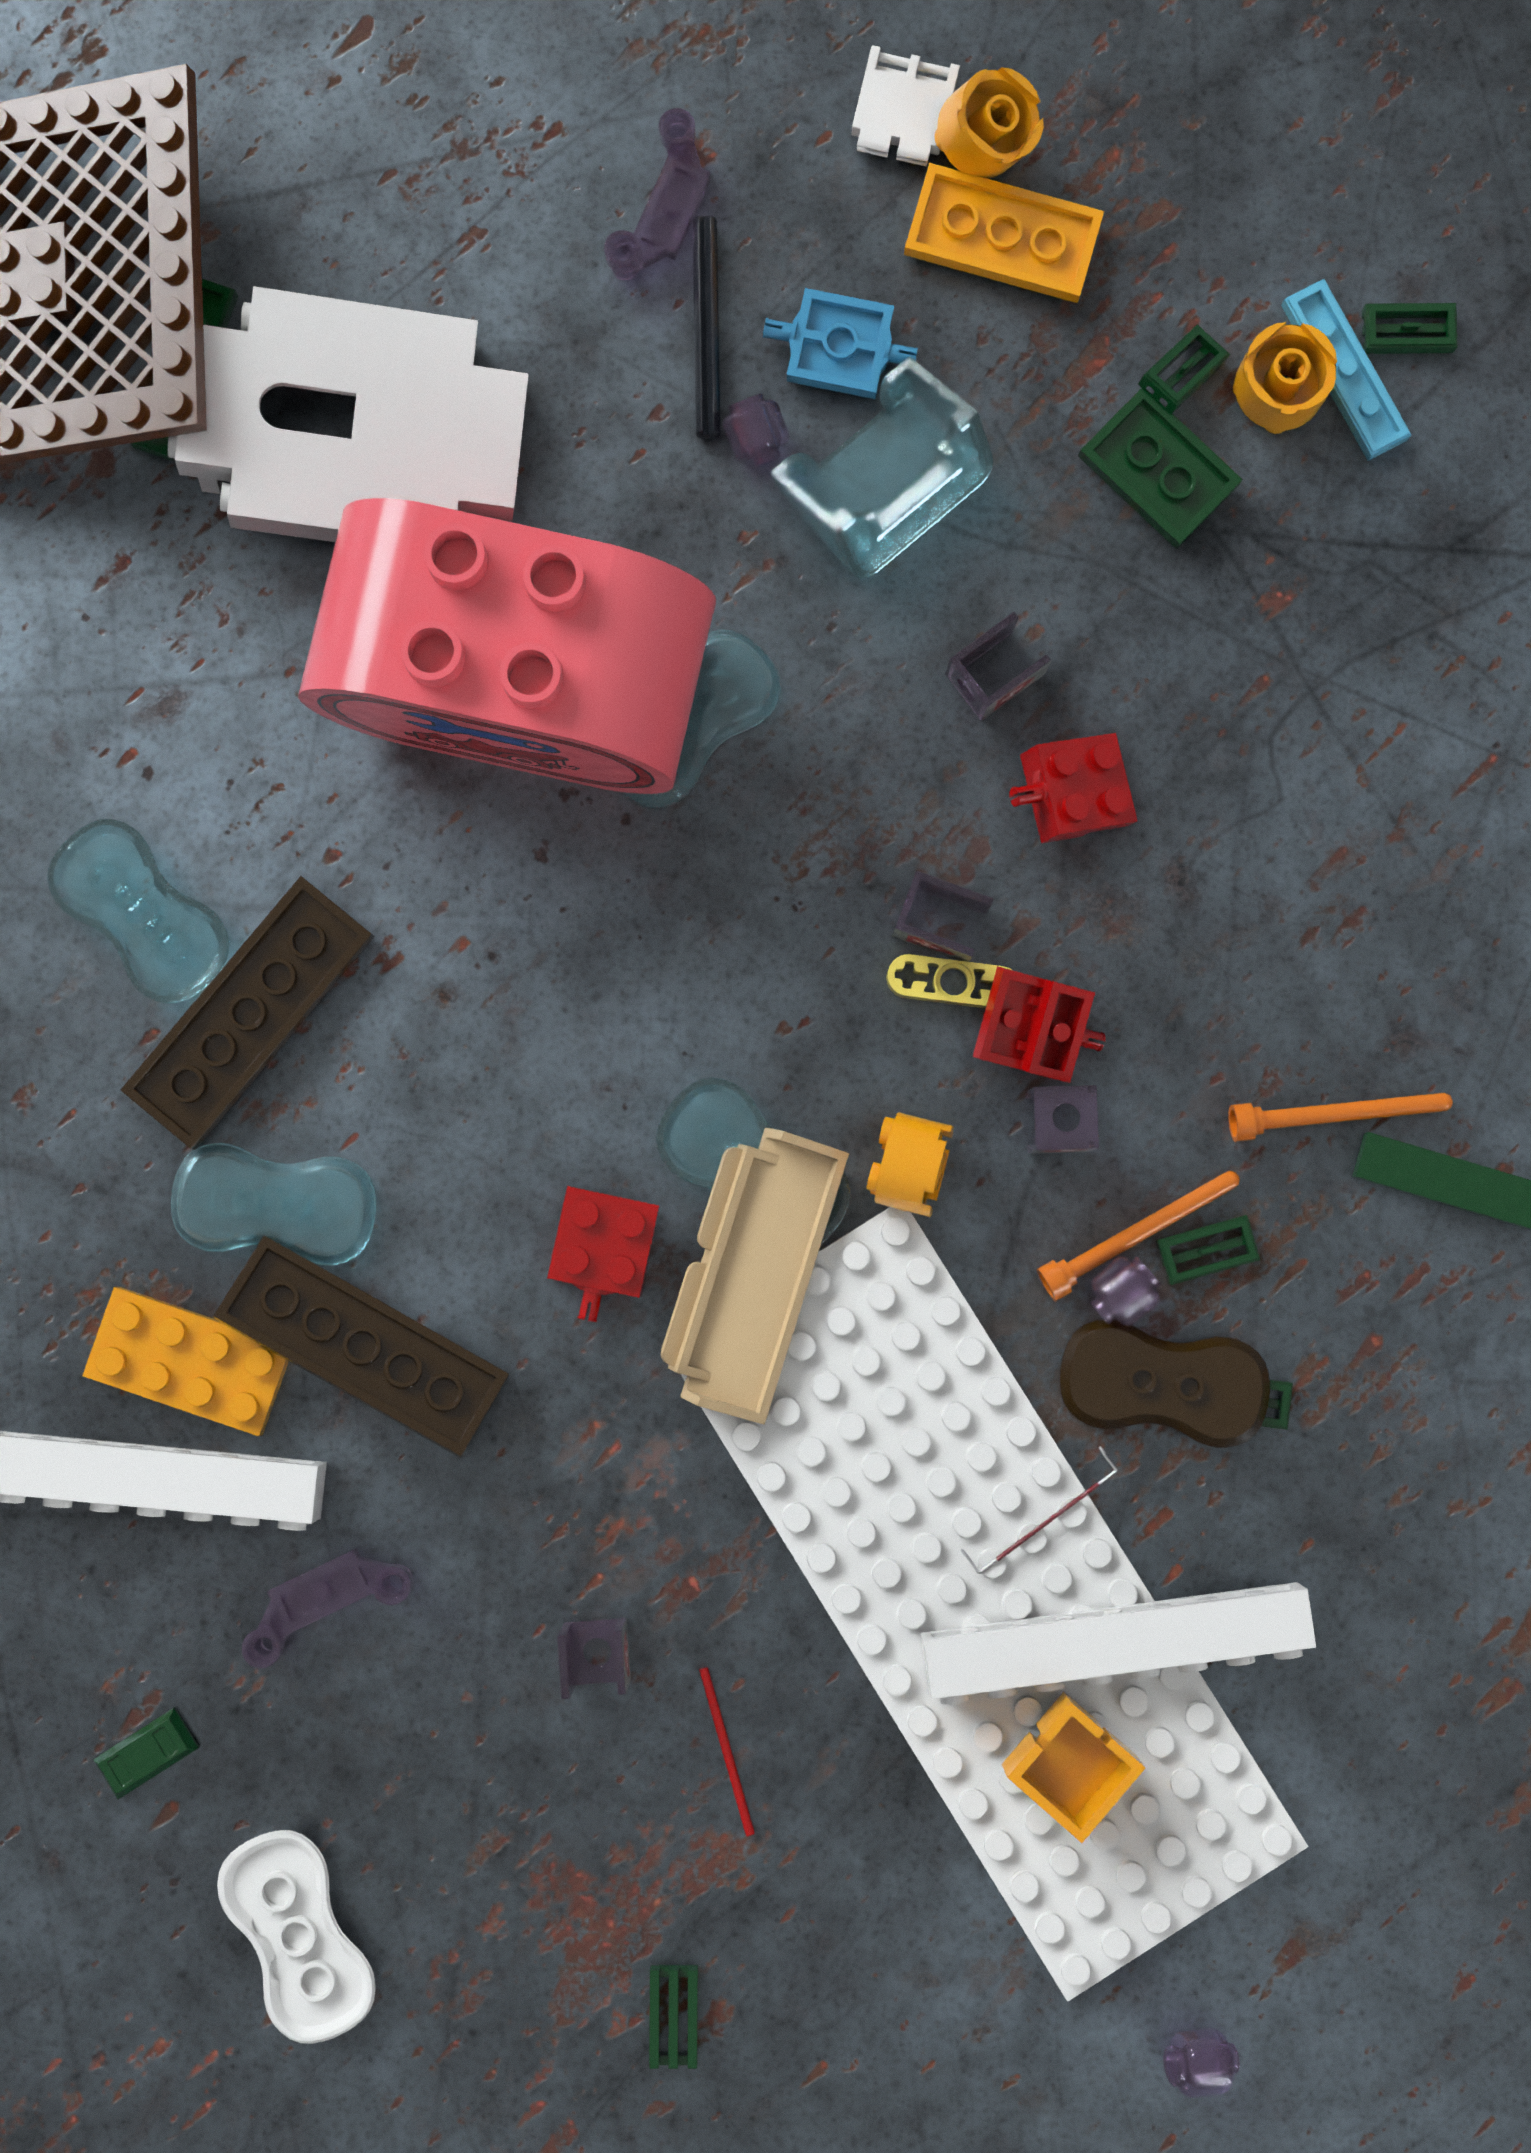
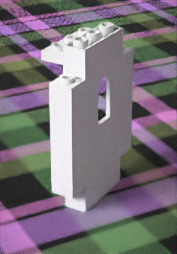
M253 286L252 302H243L241 330L203 325L207 431L169 437L168 457L175 459L179 475L198 477L202 492L221 494L220 511L227 512L230 528L336 542L345 506L357 500L371 498L422 502L512 522L528 373L474 365L478 320ZM279 386L354 396L356 401L352 437L349 439L273 427L264 420L260 413L261 399L270 389ZM221 481L231 482L230 484H229V483H222V487H221Z

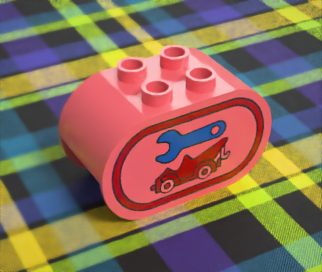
M388 498L357 500L349 503L343 509L298 698L309 709L333 722L398 744L600 789L637 794L664 793L672 790L674 787L712 616L715 610L716 598L704 583L689 573L664 561L624 547L422 502Z

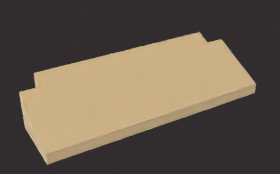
M771 1128L764 1129L758 1149L738 1144L737 1147H730L724 1151L697 1235L698 1244L705 1251L701 1262H693L687 1267L661 1348V1358L665 1363L669 1364L668 1369L687 1375L681 1398L703 1408L765 1425L849 1153Z

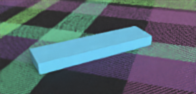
M1325 279L1285 298L1281 306L1292 325L1301 326L1304 323L1314 326L1331 341L1336 351L1337 363L1336 380L1330 394L1367 461L1406 442L1411 437V433Z

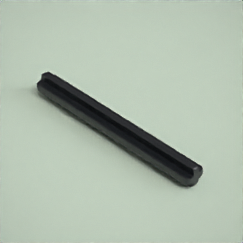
M710 215L696 216L692 221L696 435L698 438L705 440L717 439L721 435L717 220Z

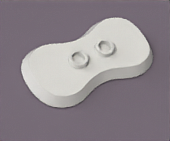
M292 1830L268 1832L236 1848L224 1860L220 1868L217 1883L218 1896L228 1918L249 1939L259 1957L263 1973L264 2002L269 2018L283 2035L299 2043L313 2044L324 2042L346 2033L360 2023L370 2012L375 1997V1979L368 1960L342 1932L333 1915L329 1896V1874L322 1853L310 1839Z

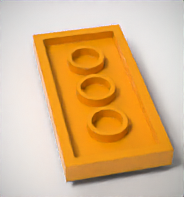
M929 163L906 241L904 255L1078 303L1104 211Z
M114 1287L82 1376L256 1436H262L289 1361L216 1319L122 1287Z

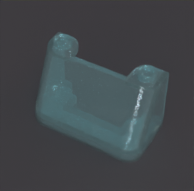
M910 356L894 370L887 373L882 381L879 394L884 410L817 465L808 454L796 453L787 457L778 467L770 472L776 488L857 578H868L881 570L976 490L987 479L993 466V455L979 412Z

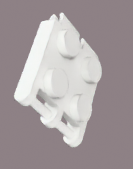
M872 45L852 124L851 135L859 137L857 151L887 158L890 145L898 146L896 160L927 167L930 154L939 155L940 149L936 146L934 134L937 129L940 110L944 102L954 93L960 65L951 63L950 68L922 62L920 61L921 56L911 54L909 59L882 53L881 47ZM878 62L908 68V70L904 72L878 66ZM921 71L947 77V81L917 75V72Z

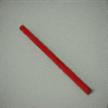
M703 1667L699 1669L732 1789L746 1836H751L755 1834L710 1672L708 1667Z

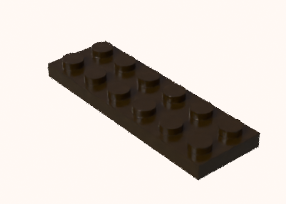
M300 876L120 1091L186 1146L196 1150L375 936L305 878Z
M265 1235L213 1315L217 1321L459 1458L463 1456L509 1377V1373Z

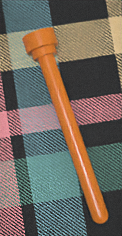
M1436 1093L1262 1111L1261 1107H1253L1251 1103L1230 1105L1228 1120L1233 1141L1238 1142L1254 1140L1256 1135L1264 1133V1129L1442 1112L1452 1107L1453 1100L1447 1093Z
M1227 1171L1069 1262H1066L1064 1259L1057 1263L1051 1260L1036 1269L1043 1286L1050 1297L1056 1302L1072 1292L1071 1287L1078 1284L1077 1278L1236 1188L1240 1182L1239 1175L1234 1171Z

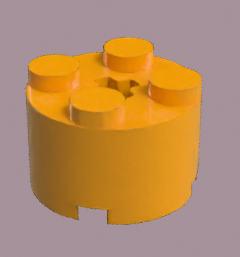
M1001 67L998 70L984 69L977 72L944 102L934 134L936 146L944 152L952 165L963 173L987 179L1001 175L1029 154L1041 138L1044 122L1043 118L1040 120L1037 104L1040 103L1037 91L1022 74L1010 68Z
M1282 322L1267 327L1253 340L1237 370L1233 392L1241 410L1251 421L1265 428L1270 433L1279 434L1307 423L1315 416L1334 387L1337 363L1336 351L1327 336L1314 326L1304 323L1301 326L1285 325L1287 322Z
M900 1112L896 1114L895 1118L885 1116L879 1136V1144H882V1149H884L881 1164L873 1162L867 1182V1190H870V1194L875 1195V1203L931 1217L933 1209L930 1205H926L927 1199L937 1201L950 1151L945 1149L947 1141H943V1136L952 1138L954 1126Z

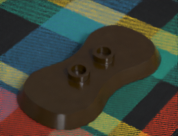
M1101 1319L1084 1324L1074 1332L1068 1341L1062 1358L1060 1388L1064 1404L1070 1413L1089 1426L1101 1429H1116L1143 1423L1159 1424L1174 1428L1204 1445L1215 1448H1227L1247 1442L1256 1435L1262 1426L1268 1409L1270 1379L1266 1362L1259 1352L1240 1340L1229 1337H1213L1187 1343L1169 1342L1157 1339L1124 1321Z

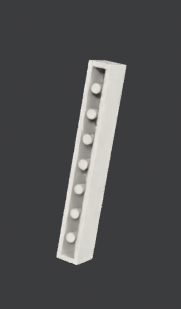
M0 1431V1502L18 1504L25 1503L26 1497L43 1498V1506L53 1508L72 1507V1501L90 1503L89 1510L108 1513L119 1512V1506L137 1507V1515L147 1517L166 1516V1510L184 1512L183 1519L202 1522L212 1521L213 1515L231 1516V1524L241 1526H258L260 1519L278 1521L277 1528L301 1531L306 1530L307 1523L312 1524L321 1519L327 1462Z
M1297 1582L921 1633L928 1690L932 1699L940 1698L941 1704L944 1705L964 1703L970 1700L969 1694L988 1692L990 1698L1011 1697L1017 1694V1688L1035 1685L1036 1691L1039 1692L1056 1691L1065 1688V1681L1083 1679L1085 1685H1102L1112 1682V1675L1131 1673V1678L1134 1679L1153 1678L1160 1675L1161 1668L1178 1666L1180 1672H1198L1206 1670L1208 1668L1207 1662L1226 1660V1664L1229 1666L1249 1665L1255 1663V1656L1273 1654L1275 1659H1294L1303 1656L1302 1649L1316 1648L1308 1589Z

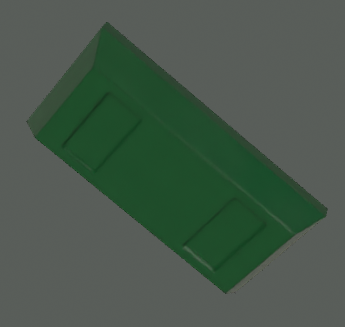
M174 1707L93 1760L115 1797L119 1800L197 1750L199 1746Z

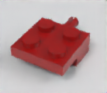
M1116 733L1037 744L1020 754L1027 786L1012 787L1009 791V798L1016 797L1010 801L1014 807L1032 803L1041 843L1082 837L1089 832L1125 827L1138 821Z
M997 966L972 1057L1070 1083L1080 1046L1100 1052L1104 1045L1089 1041L1088 1039L1092 1038L1104 1042L1106 1040L1104 1032L1086 1029L1095 992Z
M567 1186L547 1278L571 1283L584 1291L579 1315L577 1316L578 1319L586 1320L591 1302L588 1321L597 1322L602 1295L619 1293L638 1298L642 1296L660 1208L659 1205Z

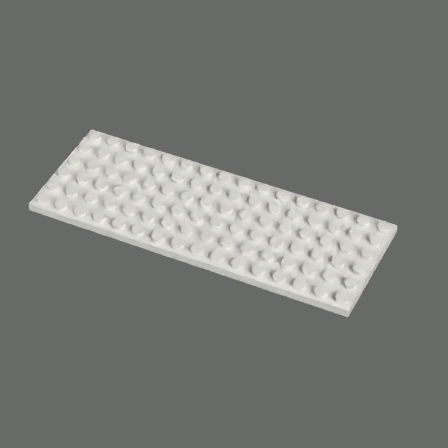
M889 1207L820 1250L765 1425L707 1408H701L1068 2002L1309 1846L1199 1671L1180 1672L1178 1666L1161 1668L1159 1676L1146 1679L1131 1678V1673L1112 1675V1682L1102 1685H1085L1083 1679L1064 1682L1065 1688L1050 1692L1036 1691L1035 1685L1017 1688L1016 1695L1005 1698H990L988 1692L969 1694V1701L953 1705L941 1704L940 1698H931L928 1690L921 1633L1146 1603L1153 1602L1154 1599L1088 1495L1000 1561L994 1563L981 1574L976 1572L961 1552V1549L965 1550L980 1571L996 1559L998 1555L1082 1494L1085 1489L911 1212ZM681 1374V1376L683 1377V1379H684V1381H685L687 1375ZM1063 1691L1093 1716L1102 1728L1105 1727L1135 1753L1145 1766V1770L1083 1843L1078 1841L1009 1780L1001 1765L1029 1731L1036 1738L1040 1735L1036 1723Z

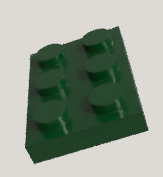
M1141 388L1080 450L1078 457L1172 546L1178 549L1229 497L1243 479L1174 414L1171 415L1160 401L1157 402L1152 398V394L1147 389Z

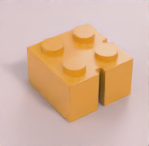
M1063 1691L1036 1723L1040 1735L1036 1738L1029 1731L1001 1765L1009 1780L1078 1841L1083 1843L1145 1770V1766L1135 1753L1105 1727L1102 1728L1093 1716Z

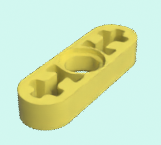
M905 954L897 957L890 964L886 980L889 989L901 998L986 1009L991 990L980 989L978 991L979 999L970 997L975 987L974 972H981L983 974L980 983L991 984L994 980L997 965ZM905 964L913 965V973L927 976L929 974L928 966L937 967L932 979L934 993L924 991L928 982L913 981L910 989L903 988L902 980L895 978V972H901ZM947 970H959L965 975L967 986L963 993L950 995L942 989L940 979Z

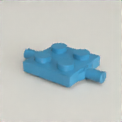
M808 288L804 290L801 309L794 318L793 324L766 318L763 330V338L789 342L791 357L787 371V382L876 399L880 375L886 368L887 363L890 362L914 368L918 352L917 347L913 348L891 343L890 326L894 305Z

